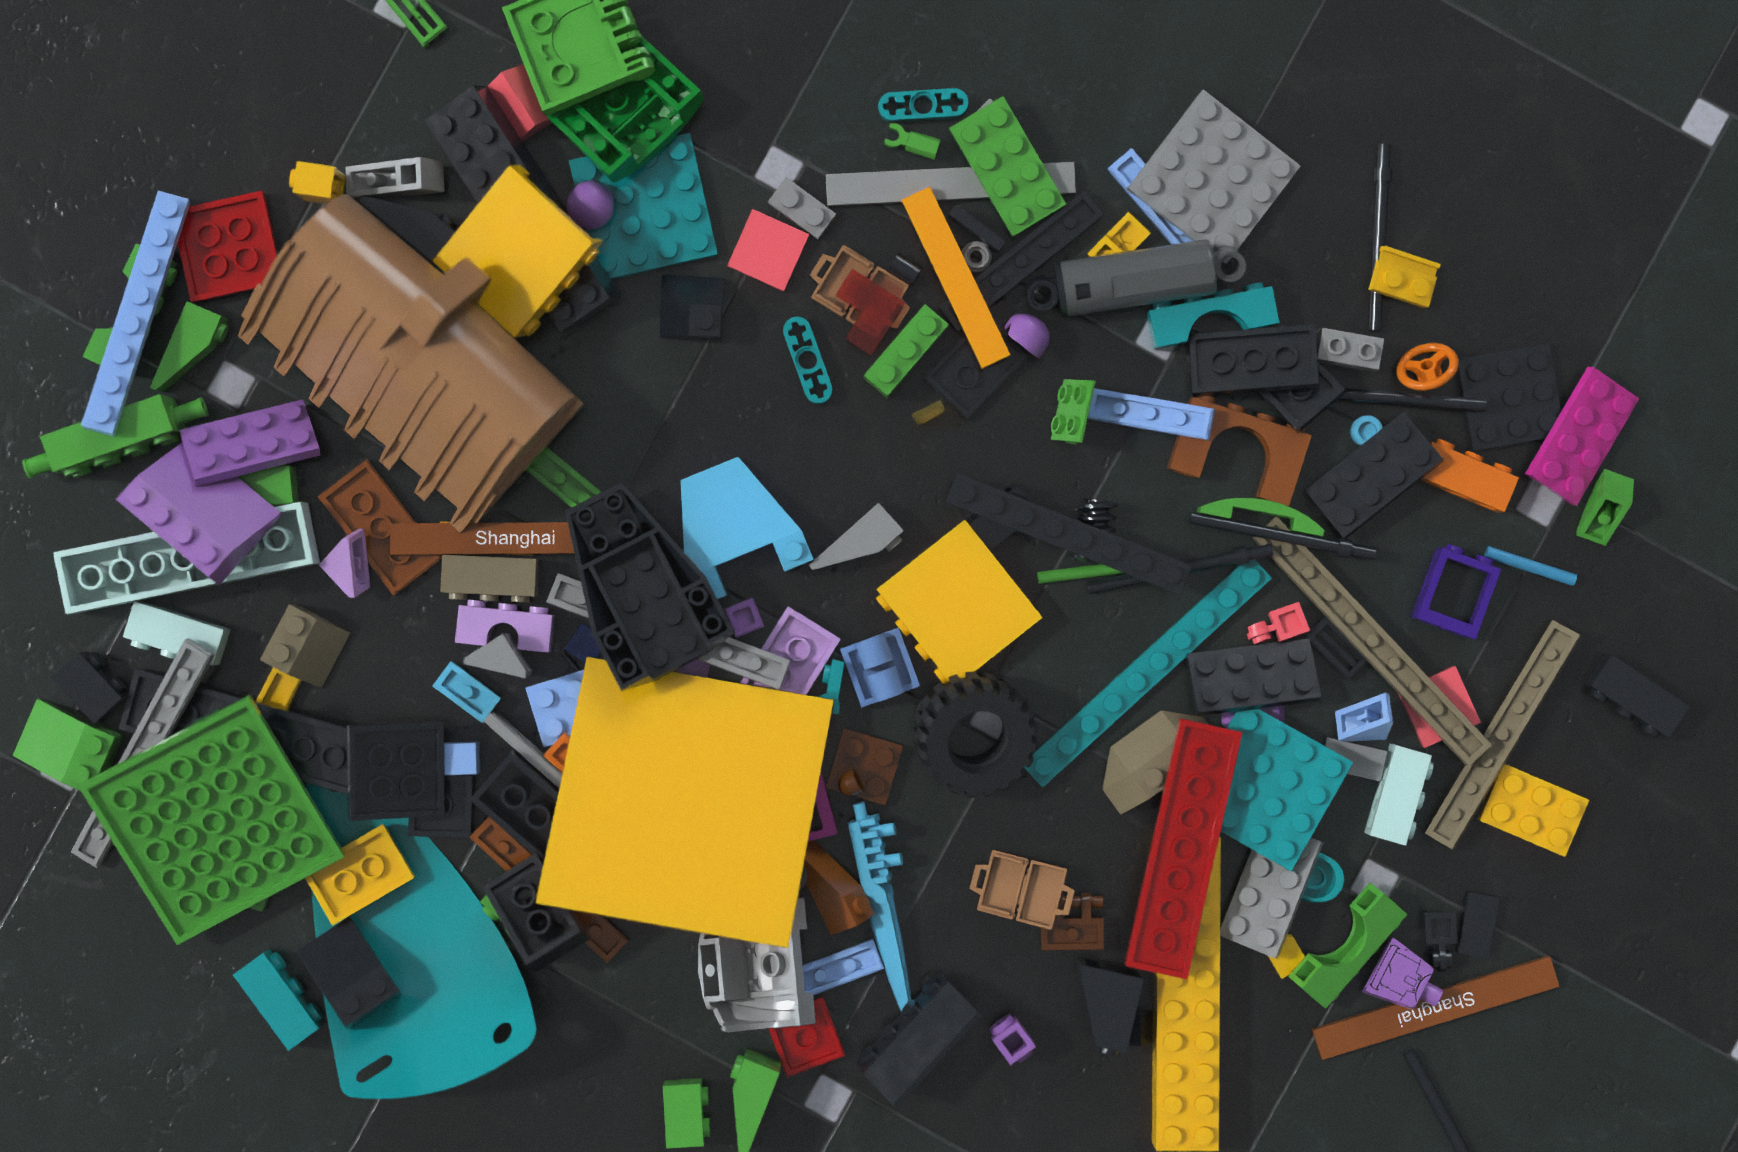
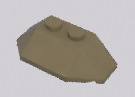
M1160 710L1110 746L1102 790L1120 815L1145 802L1164 789L1179 718L1208 724L1204 717Z

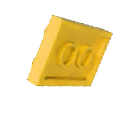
M1505 764L1490 788L1477 820L1565 857L1589 800Z
M384 823L342 847L345 853L344 858L305 879L333 926L415 878V875Z

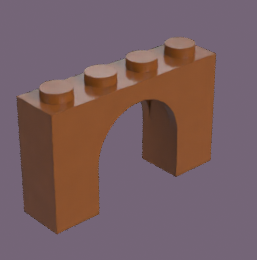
M1211 396L1189 398V405L1216 410L1210 439L1206 441L1177 435L1167 470L1195 479L1200 478L1209 447L1214 438L1225 429H1244L1259 439L1266 456L1265 467L1255 498L1289 506L1312 435L1304 433L1305 428L1297 434L1288 423L1286 427L1276 424V418L1270 415L1258 413L1257 417L1245 414L1246 408L1228 403L1227 408L1215 404L1217 399Z

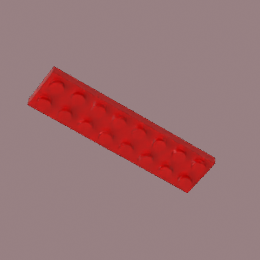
M1179 718L1125 966L1188 979L1243 732Z

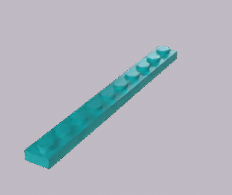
M1250 560V564L1237 566L1031 754L1034 760L1030 767L1024 766V768L1042 788L1177 666L1187 654L1191 653L1272 579L1256 560Z

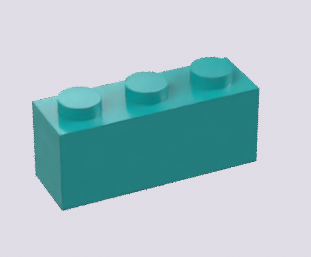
M268 949L233 974V976L289 1051L325 1023L322 1021L323 1014L319 1007L313 1002L309 1003L303 995L305 990L299 980L295 977L291 978L284 969L286 968V963L277 952L273 953Z

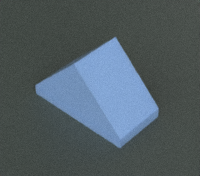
M1388 693L1380 694L1335 711L1338 739L1342 742L1386 740L1393 725Z

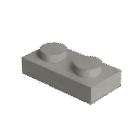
M787 177L768 201L769 205L817 240H819L836 217V213Z

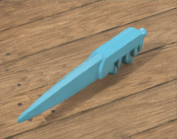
M858 802L853 804L855 819L847 822L860 883L875 915L869 918L873 935L892 991L902 1012L905 1004L911 1000L900 926L893 898L894 893L890 883L893 874L892 870L889 871V867L903 865V857L901 853L889 855L885 853L886 841H883L882 837L897 834L895 823L879 825V814L867 815L865 802Z

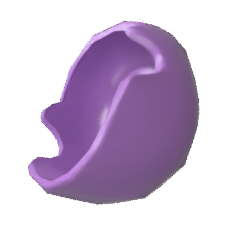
M593 179L582 181L571 190L567 199V212L569 217L581 228L587 230L601 228L613 215L614 195L605 183Z
M1014 314L1004 327L1005 330L1010 327L1009 336L1038 359L1043 355L1050 343L1048 328L1035 315Z

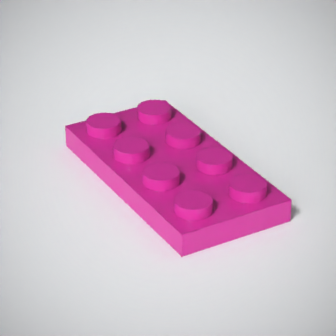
M1588 366L1525 474L1569 504L1577 506L1639 398L1595 367Z

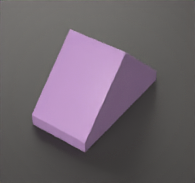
M361 528L344 537L319 564L350 598H355L370 588L365 529Z

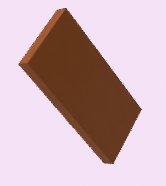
M366 459L318 496L346 535L359 528L365 529L368 563L393 596L442 560V555H390V523L417 522L369 459Z

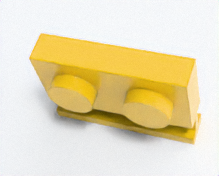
M1381 246L1379 249L1380 256L1376 260L1368 290L1422 308L1429 307L1437 279L1435 277L1436 272L1441 264L1388 246Z

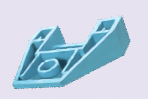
M739 457L681 480L684 553L706 576L717 599L728 594L716 566L773 543L785 572L814 560L802 530Z

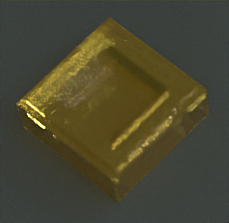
M941 400L913 413L912 417L916 425L920 426L943 414L945 408Z

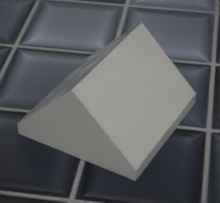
M511 633L498 636L466 656L463 662L465 665L522 678L530 677L533 674V668L523 652L517 649L518 644Z

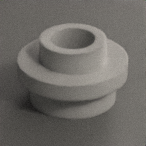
M973 241L968 243L962 250V255L971 272L979 273L989 267L992 254L986 244ZM973 252L981 254L982 260L979 263L971 261L970 255Z

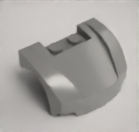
M797 898L788 948L704 933L700 934L698 974L702 996L706 1008L713 1010L719 1024L722 1026V1031L737 1032L816 1024L813 992L805 993L799 932V930L807 929L804 898Z

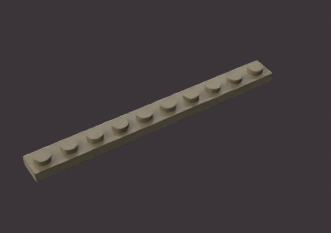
M1277 516L1266 525L1290 531ZM1253 537L1259 546L1271 543L1274 555L1270 556V558L1466 766H1470L1492 746L1305 546Z

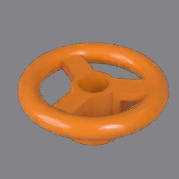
M1426 343L1418 345L1407 351L1399 360L1396 368L1397 377L1404 386L1413 390L1425 391L1436 389L1454 377L1459 367V359L1455 351L1444 344ZM1437 352L1431 358L1423 359L1422 361L1412 360L1424 353ZM1448 358L1449 367L1443 374L1440 366L1443 360ZM1406 370L1417 374L1418 381L1409 378Z

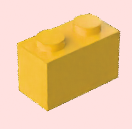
M297 161L296 169H292L290 173L289 186L293 188L292 192L304 201L328 204L333 199L344 194L346 175L333 166Z

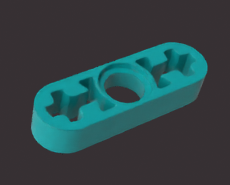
M958 88L889 92L880 98L878 112L883 120L891 123L956 119L965 114L968 107V97L964 91ZM935 96H941L940 103L949 102L951 96H956L957 101H962L963 105H959L957 111H952L951 106H941L942 113H936L937 99ZM920 97H926L932 103V109L926 114L918 113L914 108V102ZM904 98H910L909 110L911 115H905L906 108L897 109L896 115H890L889 110L883 109V106H887L891 99L895 100L896 105H905Z
M792 317L786 321L783 327L786 343L807 399L814 404H823L832 395V385L809 322L802 317ZM798 323L799 327L805 326L806 331L802 333L805 343L811 340L812 346H803L794 352L793 346H799L796 336H789L788 334L792 330V324ZM812 352L816 355L817 363L815 367L804 369L800 366L799 357L802 353ZM819 369L822 370L823 375H817L820 385L826 384L827 389L823 391L824 397L818 398L816 394H810L809 390L813 389V382L811 378L805 381L803 375H812Z

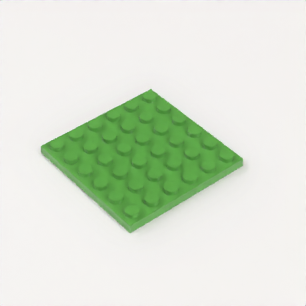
M250 695L90 778L79 786L82 794L177 945L345 856L343 849Z

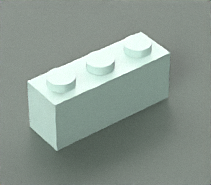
M134 601L123 637L132 640L130 645L140 649L149 650L150 646L162 649L160 655L172 659L177 655L184 640L190 638L215 653L210 663L213 666L220 665L231 629L144 601Z
M1390 743L1382 779L1378 783L1364 833L1405 846L1408 839L1412 840L1416 830V822L1413 821L1416 809L1420 810L1422 808L1425 798V792H1422L1425 779H1430L1434 763L1430 762L1432 755Z

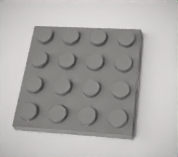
M1203 89L1126 190L1172 226L1183 232L1190 240H1209L1213 252L1224 246H1232L1238 249L1300 168V165ZM1231 257L1225 258L1221 264L1226 265Z

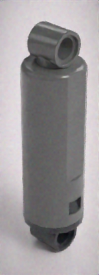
M1197 240L1054 263L1055 277L1047 275L1033 277L1027 284L1026 294L1029 304L1039 311L1049 310L1059 304L1061 317L1064 318L1213 295L1217 292V280L1221 279L1226 282L1239 280L1246 271V262L1238 249L1232 246H1224L1213 252L1209 240ZM1227 257H1234L1237 259L1235 268L1230 271L1222 270V261ZM1040 286H1046L1051 290V293L1046 299L1040 300L1034 296L1035 289Z

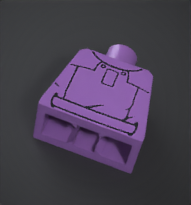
M1392 938L1387 942L1362 992L1381 1000L1413 1009L1419 998L1435 1007L1444 990L1428 982L1434 969L1398 940Z

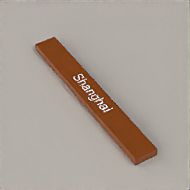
M568 522L469 523L461 533L450 523H390V555L575 554Z
M1547 955L1441 988L1444 991L1435 1007L1420 998L1413 1009L1389 1004L1312 1028L1320 1058L1324 1060L1560 986L1551 957Z

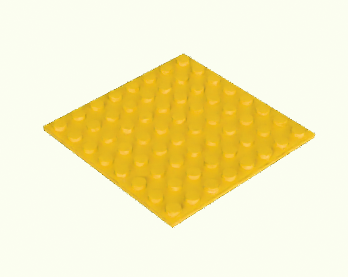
M587 657L536 904L788 948L834 700L671 672L654 682L621 691L606 660Z

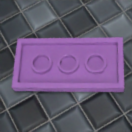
M303 399L179 430L196 487L320 455V448Z

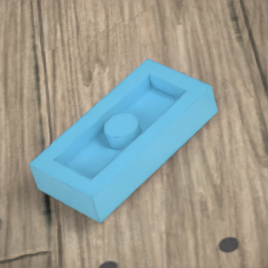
M450 661L433 684L435 689L481 723H484L483 720L502 699L500 695L454 661Z

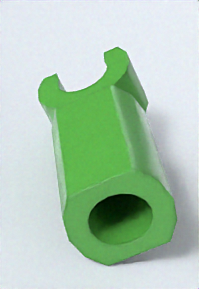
M890 123L889 129L896 131L899 134V138L895 141L885 139L884 145L892 149L902 146L905 147V151L935 160L940 139L912 130L908 133L899 124Z

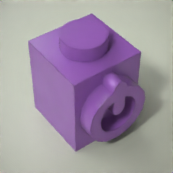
M1008 1014L997 1020L989 1028L993 1042L1010 1065L1016 1061L1021 1063L1033 1054L1032 1050L1036 1045L1016 1016L1013 1017L1011 1014Z

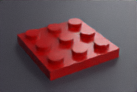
M264 191L189 207L178 240V247L191 303L252 291L259 283L262 285L271 265L278 256Z

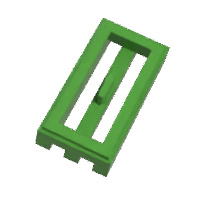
M385 0L424 48L429 46L432 40L435 41L439 34L448 30V27L425 0L417 1L438 25L435 29H432L409 0H401L428 32L425 37L420 34L393 0Z

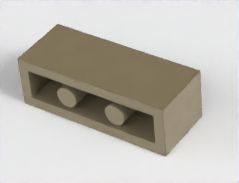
M442 555L440 592L449 593V599L467 600L468 594H480V600L499 601V595H510L511 602H530V596H538L540 559Z

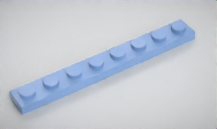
M162 191L157 192L81 424L84 429L115 436L190 206V201L187 198Z

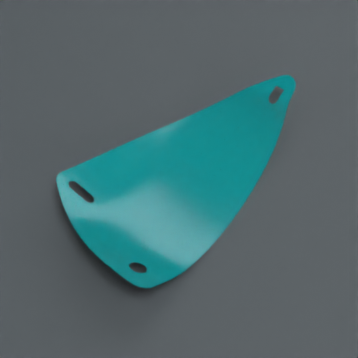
M306 783L308 793L341 848L385 823L415 875V878L350 915L401 992V995L349 1030L343 1025L324 996L342 1092L349 1097L365 1099H393L430 1094L474 1080L526 1050L534 1040L536 1025L523 977L494 922L482 910L483 906L445 855L429 837L408 836L409 818L350 821L348 819V794L338 791L332 792L327 788ZM311 890L315 936L317 938L338 923L332 926ZM503 1023H509L512 1026L510 1037L504 1043H495L493 1034L496 1028ZM385 1055L392 1057V1063L389 1067L363 1083L357 1081L356 1076L359 1071Z

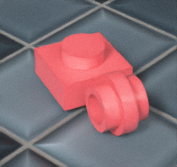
M1297 602L1269 612L1271 625L1267 626L1265 621H1261L1247 627L1249 630L1247 637L1253 641L1254 645L1272 639L1270 633L1275 631L1278 641L1283 642L1306 634L1310 629L1300 603Z

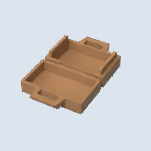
M845 245L841 247L836 257L822 254L810 274L819 284L811 296L812 300L840 317L846 315V311L849 308L846 320L874 338H878L885 325L895 329L899 327L910 309L902 300V297L909 288L907 283L879 266L870 274L874 270V263ZM826 260L831 262L823 278L818 277L817 275ZM899 304L903 308L893 323L889 318Z
M992 850L988 865H975L970 885L971 890L980 894L978 911L1012 920L1016 917V921L1049 930L1054 929L1057 915H1069L1075 890L1065 885L1068 869L1031 860V863H1029V859ZM986 870L983 888H977L981 871ZM1063 891H1066L1068 894L1063 910H1060L1059 905Z

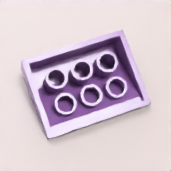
M180 443L137 475L116 499L218 586L283 515L237 476L196 487L183 443Z

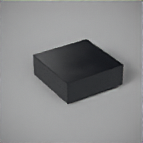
M1140 1011L1135 1014L1130 1036V1046L1141 1047L1152 1043V1011Z

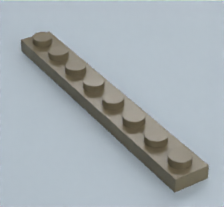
M1554 620L1551 621L1483 735L1492 746L1470 766L1465 765L1426 830V835L1452 850L1455 849L1580 640V634Z

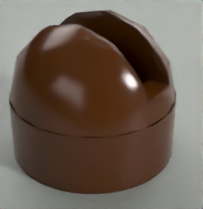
M855 769L842 774L838 781V788L842 794L855 796L864 792L862 781Z

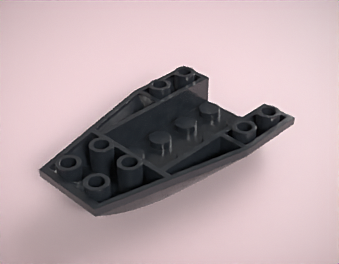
M622 482L565 511L592 634L621 691L651 683L710 653L735 633L706 576Z

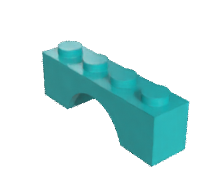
M1255 283L1244 286L1245 292L1233 294L1232 289L1217 291L1214 294V298L1204 300L1202 296L1183 299L1184 304L1172 306L1171 301L1153 304L1154 310H1149L1146 313L1153 350L1186 343L1194 322L1199 317L1210 313H1221L1230 316L1239 323L1243 330L1266 328L1279 324L1272 286L1264 288L1263 283Z

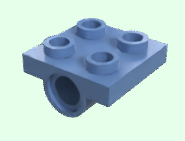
M899 627L840 649L861 707L889 699L920 686Z

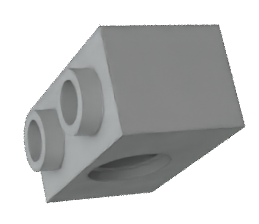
M1321 328L1316 331L1319 363L1367 372L1379 370L1384 344L1383 338Z

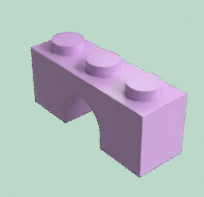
M468 600L467 605H459L455 643L484 646L491 641L492 631L498 624L508 623L518 633L517 649L552 652L556 615L548 614L549 608L530 606L529 612L517 611L518 605L499 603L498 609L487 608V601Z

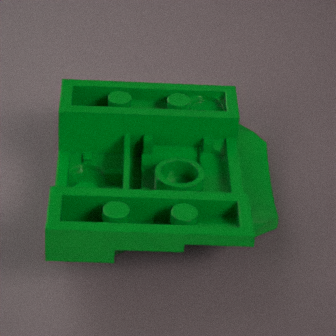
M643 36L641 42L627 50L620 49V51L624 53L642 46L647 48L648 57L651 58L655 68V72L651 76L640 81H629L548 116V119L612 183L629 176L655 157L684 128L704 100L701 90Z

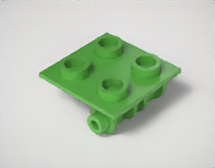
M1064 379L1063 385L1058 391L1059 404L1057 413L1051 423V440L1065 441V443L1077 445L1078 442L1082 443L1095 386L1094 380Z

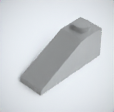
M416 157L345 167L346 194L352 198H362L363 196L371 198L419 196L445 192L443 161Z
M878 503L810 563L809 566L812 570L874 554L884 548L890 552L903 540L899 536L903 529Z

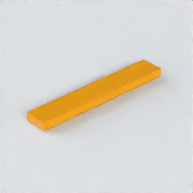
M927 187L902 199L906 212L981 368L984 369L1009 357L1010 353L931 188Z

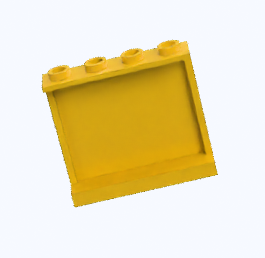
M521 165L508 166L433 260L446 273L467 257L491 278V281L478 304L514 338L530 336L538 329L541 324L539 321L541 316L545 312L549 313L560 302L558 297L565 288L569 289L576 283L580 277L578 274L579 270L584 264L587 266L595 260L599 254L597 248L603 242L600 238H591L527 178L530 173Z
M966 520L959 523L876 589L880 593L876 597L877 601L886 612L892 609L899 617L895 624L906 637L910 634L914 636L918 641L914 648L925 661L929 658L933 660L938 667L933 672L944 685L950 682L948 677L957 674L961 679L966 677V672L976 671L1043 618Z

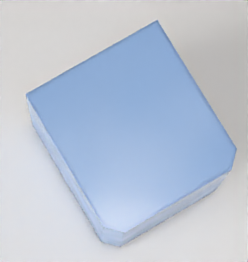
M480 741L444 743V775L478 774L481 772Z

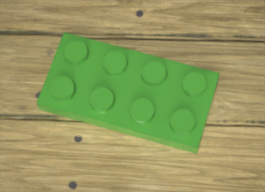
M1004 96L949 128L1012 237L1066 205Z

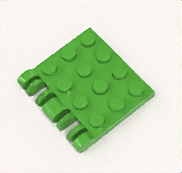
M519 0L502 7L545 117L629 81L645 79L655 72L651 58L648 57L647 48L642 46L624 53L620 51V49L627 50L632 48L642 40L640 32L636 31L638 26L631 9L627 7V0H604L602 2L600 0Z

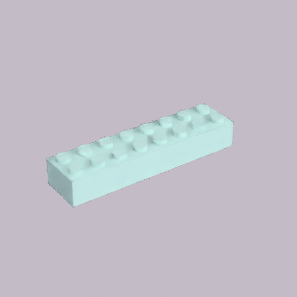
M297 502L275 507L283 515L221 584L320 564L308 503ZM155 532L53 552L66 614H78L217 585Z

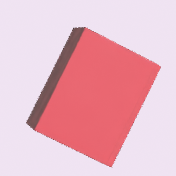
M524 64L501 72L487 86L522 142L552 123L548 116L545 117Z

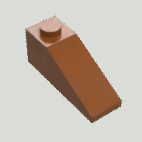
M815 840L809 841L803 865L808 875L807 887L830 935L858 926L875 915L862 886Z

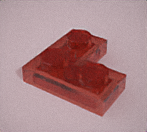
M854 269L850 271L835 295L861 312L845 340L867 354L872 355L905 303Z

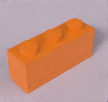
M1437 439L1436 443L1429 442L1444 459V462L1420 481L1496 513L1506 511L1519 477L1511 474V468L1499 463H1494V466L1482 462V456L1470 451H1466L1465 455L1453 450L1455 445L1441 439Z

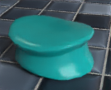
M1319 853L1301 900L1313 903L1326 902L1339 894L1343 888L1344 875L1343 870L1334 859Z

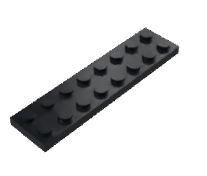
M135 669L119 729L135 733L162 683L164 675L143 669ZM198 685L172 735L193 725V720L213 713L214 709L219 708L222 710L243 698ZM254 701L301 781L348 794L347 727Z

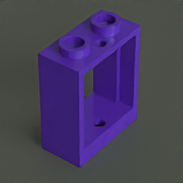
M1447 544L1446 548H1436L1411 618L1459 636L1476 640L1501 569L1493 566L1494 560L1480 555H1476L1475 559L1464 555V549ZM1447 559L1487 574L1469 624L1429 609Z

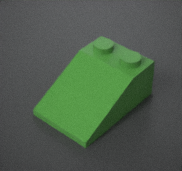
M37 698L13 756L57 781L80 790L79 786L81 783L111 768L124 734L98 723L94 724L89 719Z
M748 1048L744 1056L737 1055L730 1078L735 1079L733 1096L739 1152H749L781 1068V1061Z

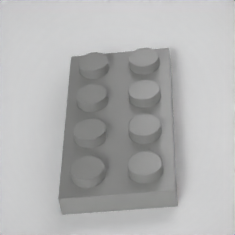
M1310 838L1292 871L1251 850L1220 928V936L1278 959L1323 842Z

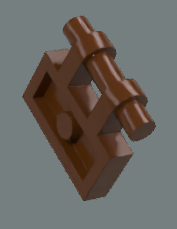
M1080 893V896H1073L1071 908H1080L1081 917L1057 915L1053 930L1041 927V950H1104V918L1091 917V908H1103V896H1091L1090 893ZM1062 895L1059 905L1060 910H1063L1067 896Z

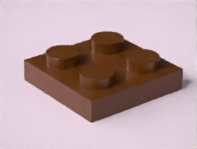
M843 728L826 788L840 792L838 788L840 777L845 772L855 769L864 787V792L855 795V797L886 806L903 745Z

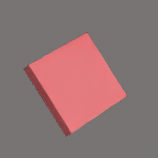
M752 209L727 267L785 292L809 238V234Z
M1451 666L1429 676L1431 681L1474 726L1481 723L1456 666ZM1399 695L1422 748L1441 741L1442 739Z

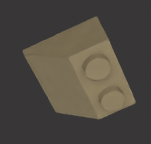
M289 604L260 660L287 675L323 688L351 632L298 604Z

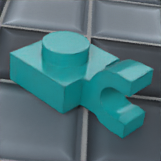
M832 659L831 665L825 664L822 683L828 684L827 693L819 696V698L834 700L833 714H839L840 703L838 697L845 662Z

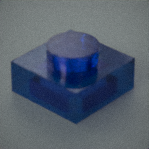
M581 623L565 647L566 651L586 663L587 657L597 658L601 652L591 628Z

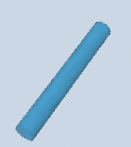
M1487 546L1484 553L1486 558L1570 586H1574L1577 580V574L1491 546Z

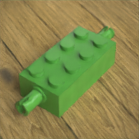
M159 394L125 406L114 437L84 429L81 426L82 422L40 436L46 453L22 460V465L30 479L51 470L54 473L64 474L65 477L72 475L73 478L90 474L92 472L91 467L102 465L105 468L120 463V457L132 454V457L147 454L151 452L150 446L161 444L162 447L180 442L179 430L186 428L184 424L209 416L208 409L202 397L178 406L175 398Z

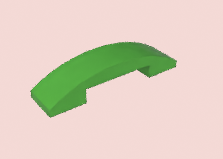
M1231 498L1207 503L1197 508L1198 513L1231 519L1233 508L1290 519L1288 526L1290 531L1319 537L1324 534V529L1305 514L1289 506L1269 500Z

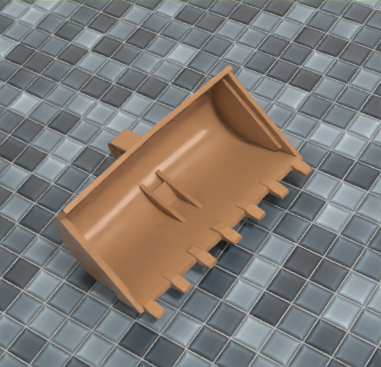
M348 194L341 195L326 204L286 243L271 265L262 285L259 283L255 287L241 315L245 319L238 336L246 344L252 343L259 332L280 350L273 368L281 375L286 376L293 366L296 365L315 383L309 399L317 407L320 408L330 396L350 415L344 430L352 438L355 439L365 428L386 446L379 462L388 470L401 459L418 473L421 478L414 493L423 501L436 489L453 503L458 509L450 524L460 533L471 520L476 524L584 406L578 397L477 304L491 281V278L469 258L465 257L443 275Z

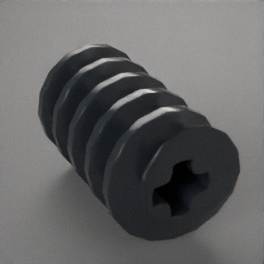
M1081 498L1088 503L1078 506V510L1087 515L1078 518V521L1108 533L1116 532V528L1108 525V522L1117 520V516L1110 513L1109 509L1118 507V503L1108 500ZM1074 555L1073 558L1076 561L1095 562L1080 555Z

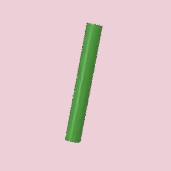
M1103 564L1040 571L1037 572L1038 584L1123 574V572Z

